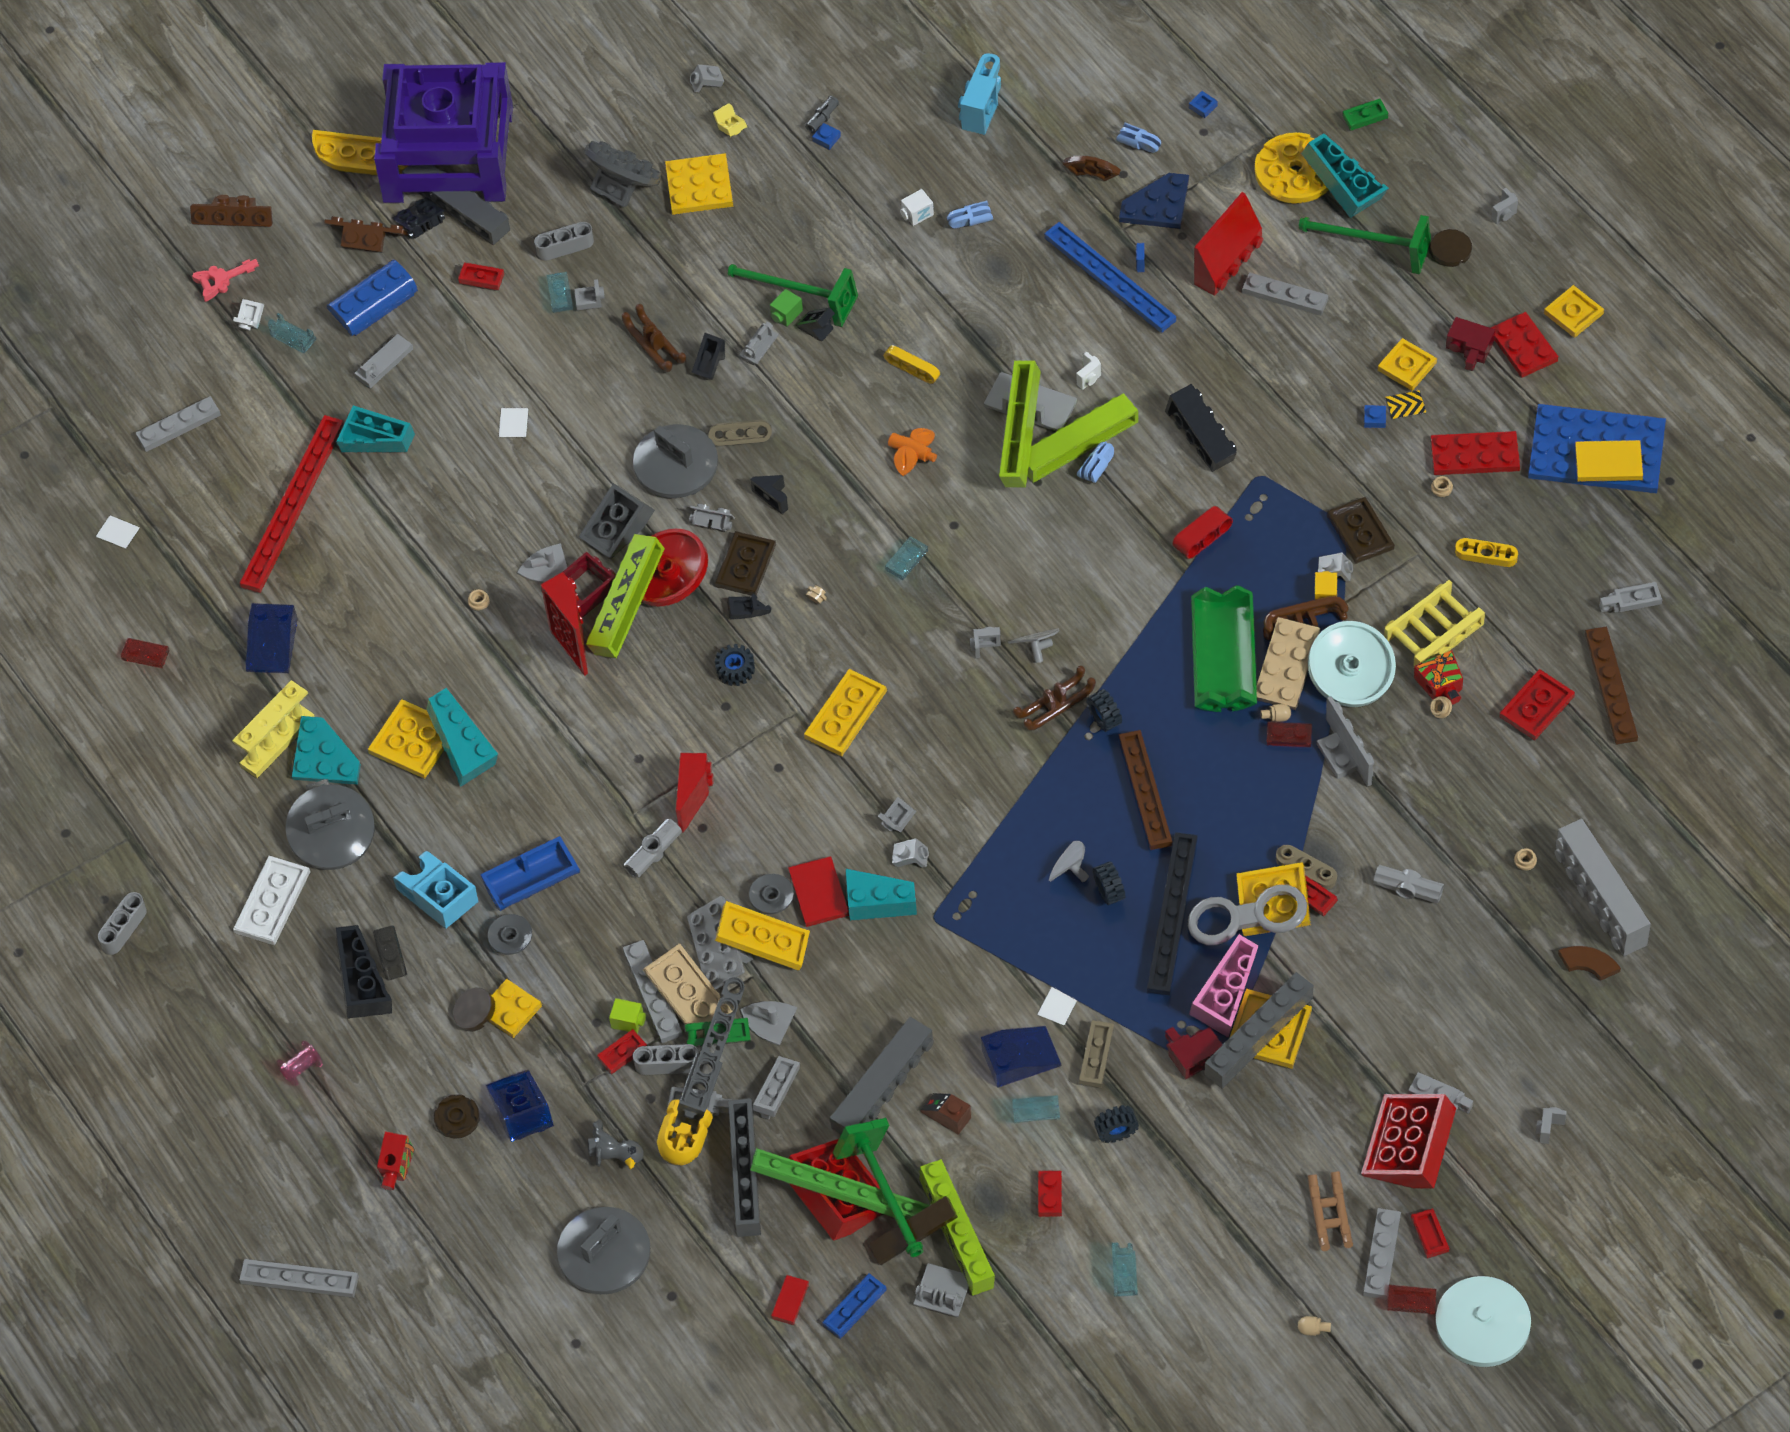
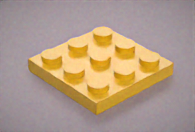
M726 153L665 161L672 215L733 207Z
M402 699L368 748L369 754L424 779L444 751L442 741L433 726L427 710Z
M1303 862L1237 873L1240 905L1256 902L1259 895L1267 888L1275 885H1290L1297 888L1305 896L1307 902L1306 915L1302 923L1297 927L1311 925ZM1288 895L1274 896L1267 901L1264 907V916L1274 923H1283L1295 915L1298 903L1293 897ZM1261 926L1242 929L1244 936L1270 932Z
M1246 989L1230 1037L1272 995ZM1306 1005L1254 1058L1293 1069L1311 1015L1312 1006Z

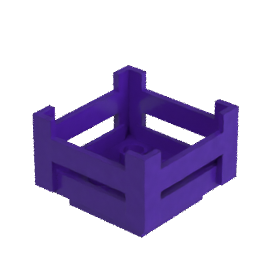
M506 62L485 63V65L384 64L382 80L386 101L381 143H376L374 157L383 203H404L403 192L483 191L485 201H505L509 122H512L513 103ZM498 111H500L498 142H496ZM478 164L480 173L399 174L398 165Z

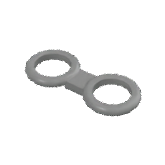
M1275 885L1267 888L1259 895L1256 902L1238 906L1223 897H1210L1200 901L1193 907L1188 918V928L1190 934L1198 942L1205 945L1222 944L1230 940L1238 929L1261 926L1263 929L1273 933H1285L1295 929L1302 923L1307 912V902L1305 896L1297 888L1290 885ZM1277 895L1291 896L1298 903L1295 915L1283 923H1274L1264 916V907L1267 901ZM1212 907L1224 908L1231 914V922L1228 928L1217 935L1204 934L1197 927L1200 915L1206 909Z

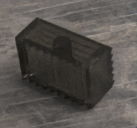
M391 925L374 930L373 935L385 979L389 981L406 976L407 971L395 927Z

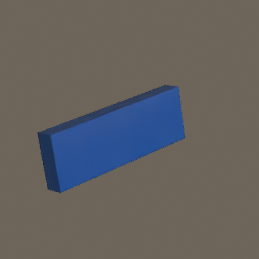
M868 1273L822 1322L823 1326L841 1339L886 1292L887 1287Z

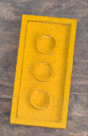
M848 669L804 733V739L842 757L887 692V687Z
M726 901L723 905L715 941L799 971L803 964L810 931Z

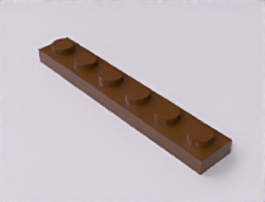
M1606 626L1585 630V637L1615 744L1638 741V735L1608 628Z
M1141 730L1119 734V740L1150 850L1172 846L1171 835Z

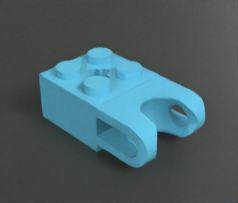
M988 53L982 55L971 80H968L966 83L964 96H961L959 99L958 108H961L959 120L963 130L985 135L998 106V93L1001 88V78L998 76L1000 58L995 54ZM987 62L994 63L992 69L985 68V64Z
M425 851L419 856L420 867L423 871L417 875H409L401 871L393 877L394 884L400 893L447 929L478 903L476 887L447 863H442L430 852Z

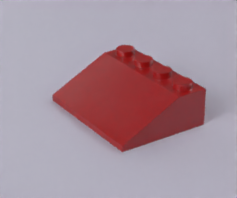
M1240 193L1194 247V285L1214 296L1219 290H1223L1226 287L1230 277L1237 274L1242 263H1246L1254 249H1258L1263 242L1262 227L1246 193Z
M561 572L541 584L549 629L585 676L588 674L582 629L584 622L580 616L581 608L577 603L579 601V597L575 592L577 586L571 577L567 578Z
M1384 1094L1361 1172L1362 1176L1410 1188L1434 1189L1457 1109L1445 1094Z
M839 1139L792 1154L788 1158L880 1189L875 1178L856 1155L836 1160L833 1151ZM789 1183L833 1241L853 1234L882 1215V1213Z

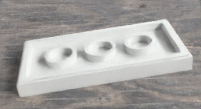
M268 856L233 928L234 933L275 945L310 874V869Z

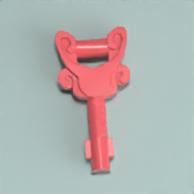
M248 259L242 262V265L229 271L211 266L209 271L193 273L192 279L194 282L202 285L204 289L203 298L206 302L215 297L219 292H227V286L230 284L229 279L245 272L247 274L255 271L254 268L259 267L256 259L252 261ZM208 279H212L215 285L211 286Z

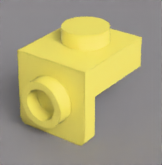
M727 104L713 112L719 130L730 137L739 134L741 130L747 127L745 120L735 114L731 104Z

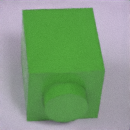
M785 289L770 304L772 319L788 327L803 311L802 298Z

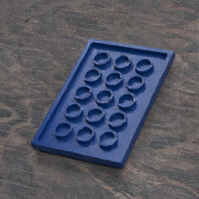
M1538 404L1528 478L1657 494L1666 418ZM1640 440L1643 480H1577L1575 442Z

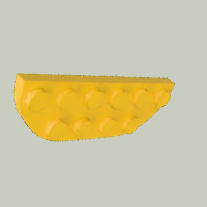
M313 130L312 143L314 151L325 165L339 171L377 175L374 160L376 143H381L382 138ZM398 165L399 174H403L402 171L409 165Z

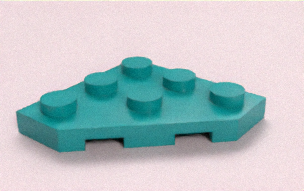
M301 716L292 772L293 780L358 785L361 764L356 756L323 717Z

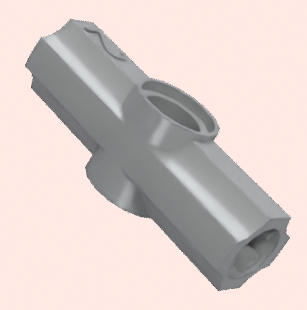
M666 819L653 834L644 837L639 849L623 864L624 869L632 877L639 878L652 863L662 859L664 851L682 833L681 828L672 819Z
M1382 865L1377 867L1373 880L1374 885L1394 890L1400 897L1405 899L1417 897L1437 904L1441 899L1444 884L1422 878L1414 870L1405 869L1402 872Z

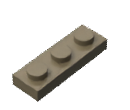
M1091 1021L1079 1078L1080 1085L1102 1088L1114 1031L1113 1023Z

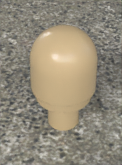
M1276 704L1270 706L1269 710H1260L1261 719L1270 718L1271 722L1287 721L1291 716V709L1286 704Z
M1305 1316L1299 1320L1298 1329L1304 1335L1316 1336L1320 1335V1331L1331 1332V1323L1321 1322V1318Z

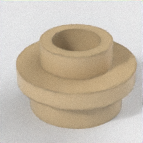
M1440 476L1432 482L1431 490L1436 496L1446 497L1451 494L1453 484L1447 477Z
M817 585L814 588L808 587L806 596L817 604L826 601L827 597L824 595L826 592Z
M479 589L471 592L468 597V604L474 610H483L490 602L488 594Z
M1440 696L1431 702L1430 709L1435 717L1443 719L1450 714L1452 704L1448 698Z
M1524 848L1515 854L1514 863L1521 870H1531L1537 863V857L1532 850ZM1527 859L1529 862H1523L1522 860Z

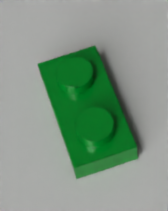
M1377 99L1344 110L1342 116L1350 131L1388 119L1389 113L1382 100Z

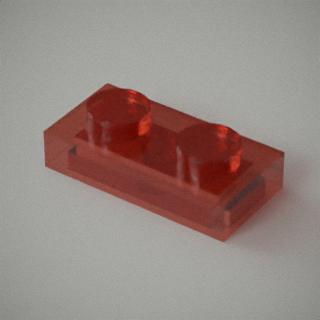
M127 638L121 653V659L163 669L170 650L165 645Z
M1268 722L1267 745L1311 747L1312 724Z
M1389 1285L1387 1310L1435 1314L1437 1289Z

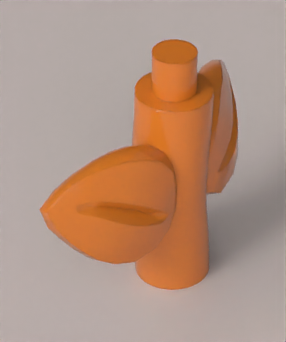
M917 428L911 432L909 437L896 433L891 434L888 446L897 449L894 455V464L900 475L905 476L915 467L918 459L924 462L928 460L935 462L937 454L932 453L931 448L927 447L935 438L933 431L926 428Z

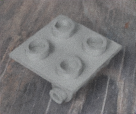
M928 1263L921 1284L916 1288V1298L913 1305L959 1317L969 1288L963 1273Z

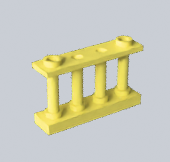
M1450 580L1444 584H1439L1426 598L1398 619L1390 621L1385 626L1384 637L1387 641L1396 637L1415 655L1414 666L1450 651L1484 625L1485 612L1482 609L1477 608L1475 611L1469 612L1451 596L1452 582ZM1444 600L1463 620L1458 624H1452L1435 606ZM1428 612L1447 632L1442 636H1436L1419 618ZM1412 624L1431 644L1425 649L1420 648L1403 630Z
M291 680L233 739V743L248 753L240 762L241 768L258 778L298 737L301 716L315 717L312 712L299 703L308 694V691Z

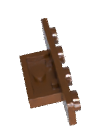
M219 195L214 198L211 204H191L190 206L192 224L271 227L273 224L272 207L256 206V198H249L246 195L238 197Z
M331 216V220L325 219L324 222L330 226L343 227L341 247L382 252L385 233L408 236L407 231L403 230V226L391 225L390 228L383 227L382 223L378 222L364 225L361 220L351 219L350 223L343 222L344 218Z

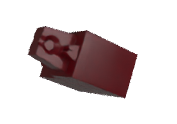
M1455 317L1447 334L1446 348L1453 352L1463 353L1464 358H1467L1465 369L1473 371L1477 362L1485 363L1494 343L1495 329Z
M1174 1027L1165 1031V1038L1169 1042L1166 1044L1168 1056L1185 1080L1204 1070L1205 1062L1222 1046L1210 1027L1195 1032L1191 1038L1188 1034L1180 1036Z

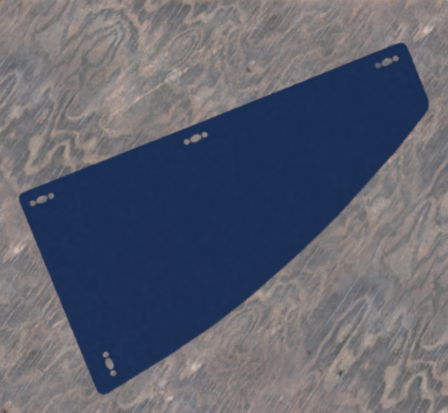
M1258 476L1251 481L1227 514L1233 520L1229 530L1196 556L1099 689H1105L1113 697L1114 703L1116 702L1117 708L1122 715V723L1107 732L1100 729L1098 732L1092 733L1090 726L1094 722V717L1090 714V709L1088 707L1085 708L934 914V920L940 926L1168 1050L1166 1044L1169 1042L1165 1038V1031L1171 1027H1174L1180 1036L1188 1034L1186 1031L1188 1026H1195L1200 1030L1210 1027L1190 1015L1191 1006L1240 934L1258 945L1256 956L1229 1037L1211 1028L1222 1045L1230 1038L1246 989L1253 990L1276 933L1268 932L1244 936L1242 929H1238L1236 934L1227 942L1219 945H1205L1198 942L1190 934L1188 928L1189 914L1200 901L1210 897H1223L1233 902L1236 906L1240 905L1237 873L1278 867L1276 852L1283 845H1291L1303 851L1324 763V756L1317 746V741L1327 737L1330 730V725L1326 720L1327 698L1313 684L1309 670L1296 710L1291 709V716L1287 721L1271 722L1270 718L1261 719L1260 710H1269V707L1274 704L1258 700L1257 704L1237 711H1232V708H1221V712H1214L1195 707L1191 596L1204 587L1223 594L1230 588L1238 585L1253 592L1257 686L1271 639L1266 640L1263 635L1266 615L1276 609L1315 600V572H1318L1319 557L1342 552L1346 556V547L1328 519L1327 512L1266 476ZM1265 494L1268 496V499L1261 501L1260 495ZM1261 501L1263 504L1262 509L1258 513L1252 514L1250 512L1251 506L1255 502ZM1251 514L1253 515V520L1247 521L1245 516ZM1337 576V596L1345 600V580L1341 576ZM1334 612L1315 616L1320 633L1330 625L1342 622L1338 614ZM1307 618L1303 619L1304 624L1310 625ZM1141 730L1172 839V846L1150 850L1119 740V734ZM1086 733H1091L1093 738L1086 740L1084 736ZM1176 832L1197 835V845L1169 996L1147 993V987ZM1073 841L1082 842L1085 845V854L1080 867L1087 873L1088 879L1082 882L1068 869L1050 882L1049 878L1053 867ZM1284 853L1285 856L1291 855L1289 853ZM1109 861L1113 863L1119 873L1118 875L1122 880L1121 883L1124 886L1123 889L1126 896L1125 899L1111 905H1107L1104 899H1102L1098 886L1095 883L1096 880L1093 877V868ZM969 892H977V897L970 898ZM964 899H971V907L966 912H959V904ZM1221 907L1206 909L1200 915L1197 927L1202 933L1207 935L1220 934L1228 928L1231 922V914ZM960 913L962 917L959 920L953 919V914ZM1184 1021L1186 1027L1181 1029L1177 1026V1023Z

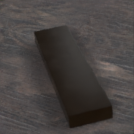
M945 1196L906 1221L916 1242H919L958 1218L950 1199ZM899 1226L869 1244L880 1265L902 1253L908 1247Z

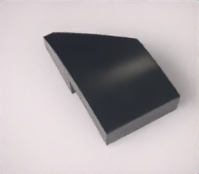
M752 594L751 597H728L727 600L729 619L762 616L771 613L772 609L771 606H765L757 600L758 597L755 594Z

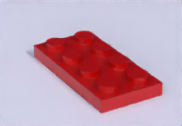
M1516 431L1431 435L1434 475L1520 471Z

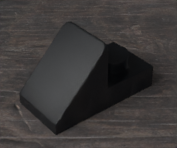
M830 307L808 311L796 326L817 340L823 341L834 329L830 319L835 313Z
M704 333L692 373L708 379L714 378L719 360L725 359V339Z
M783 475L755 476L750 479L752 492L782 515L788 510L787 496L781 491L785 487Z

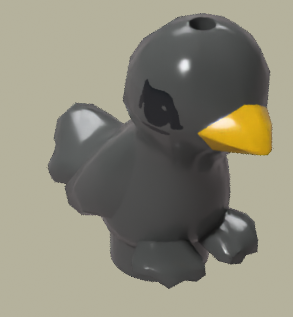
M601 1120L593 1123V1135L595 1138H588L589 1157L596 1156L597 1167L601 1165V1159H619L626 1163L630 1170L634 1165L640 1163L644 1152L639 1143L630 1139L627 1141L623 1139V1142L619 1143L614 1137L603 1131V1122Z

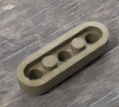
M765 420L719 423L710 428L708 436L716 446L765 442L771 437L772 428ZM759 427H764L765 432L760 434L758 433L757 429ZM738 429H743L744 434L738 435L736 431ZM722 431L723 436L717 437L715 432Z
M1283 845L1278 848L1276 862L1279 866L1301 862L1303 864L1308 863L1309 867L1304 866L1306 876L1327 890L1336 885L1337 872L1332 867L1291 845ZM1284 853H1289L1291 855L1285 856Z

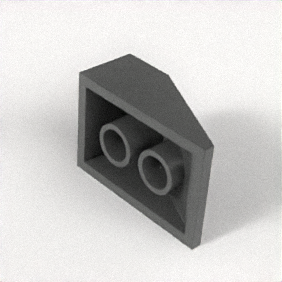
M613 483L579 537L612 559L633 539L634 534H638L645 527L655 510Z

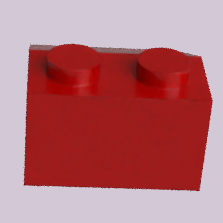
M680 753L676 815L678 826L681 828L682 833L685 832L708 797L709 786L714 784L712 762H708L707 753Z

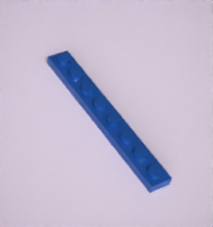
M1058 222L1044 233V238L1160 333L1176 322V316L1062 223Z

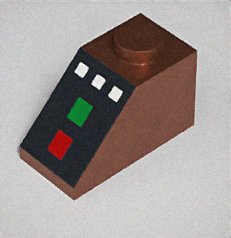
M933 1093L920 1110L924 1115L958 1135L971 1119V1106L952 1094Z

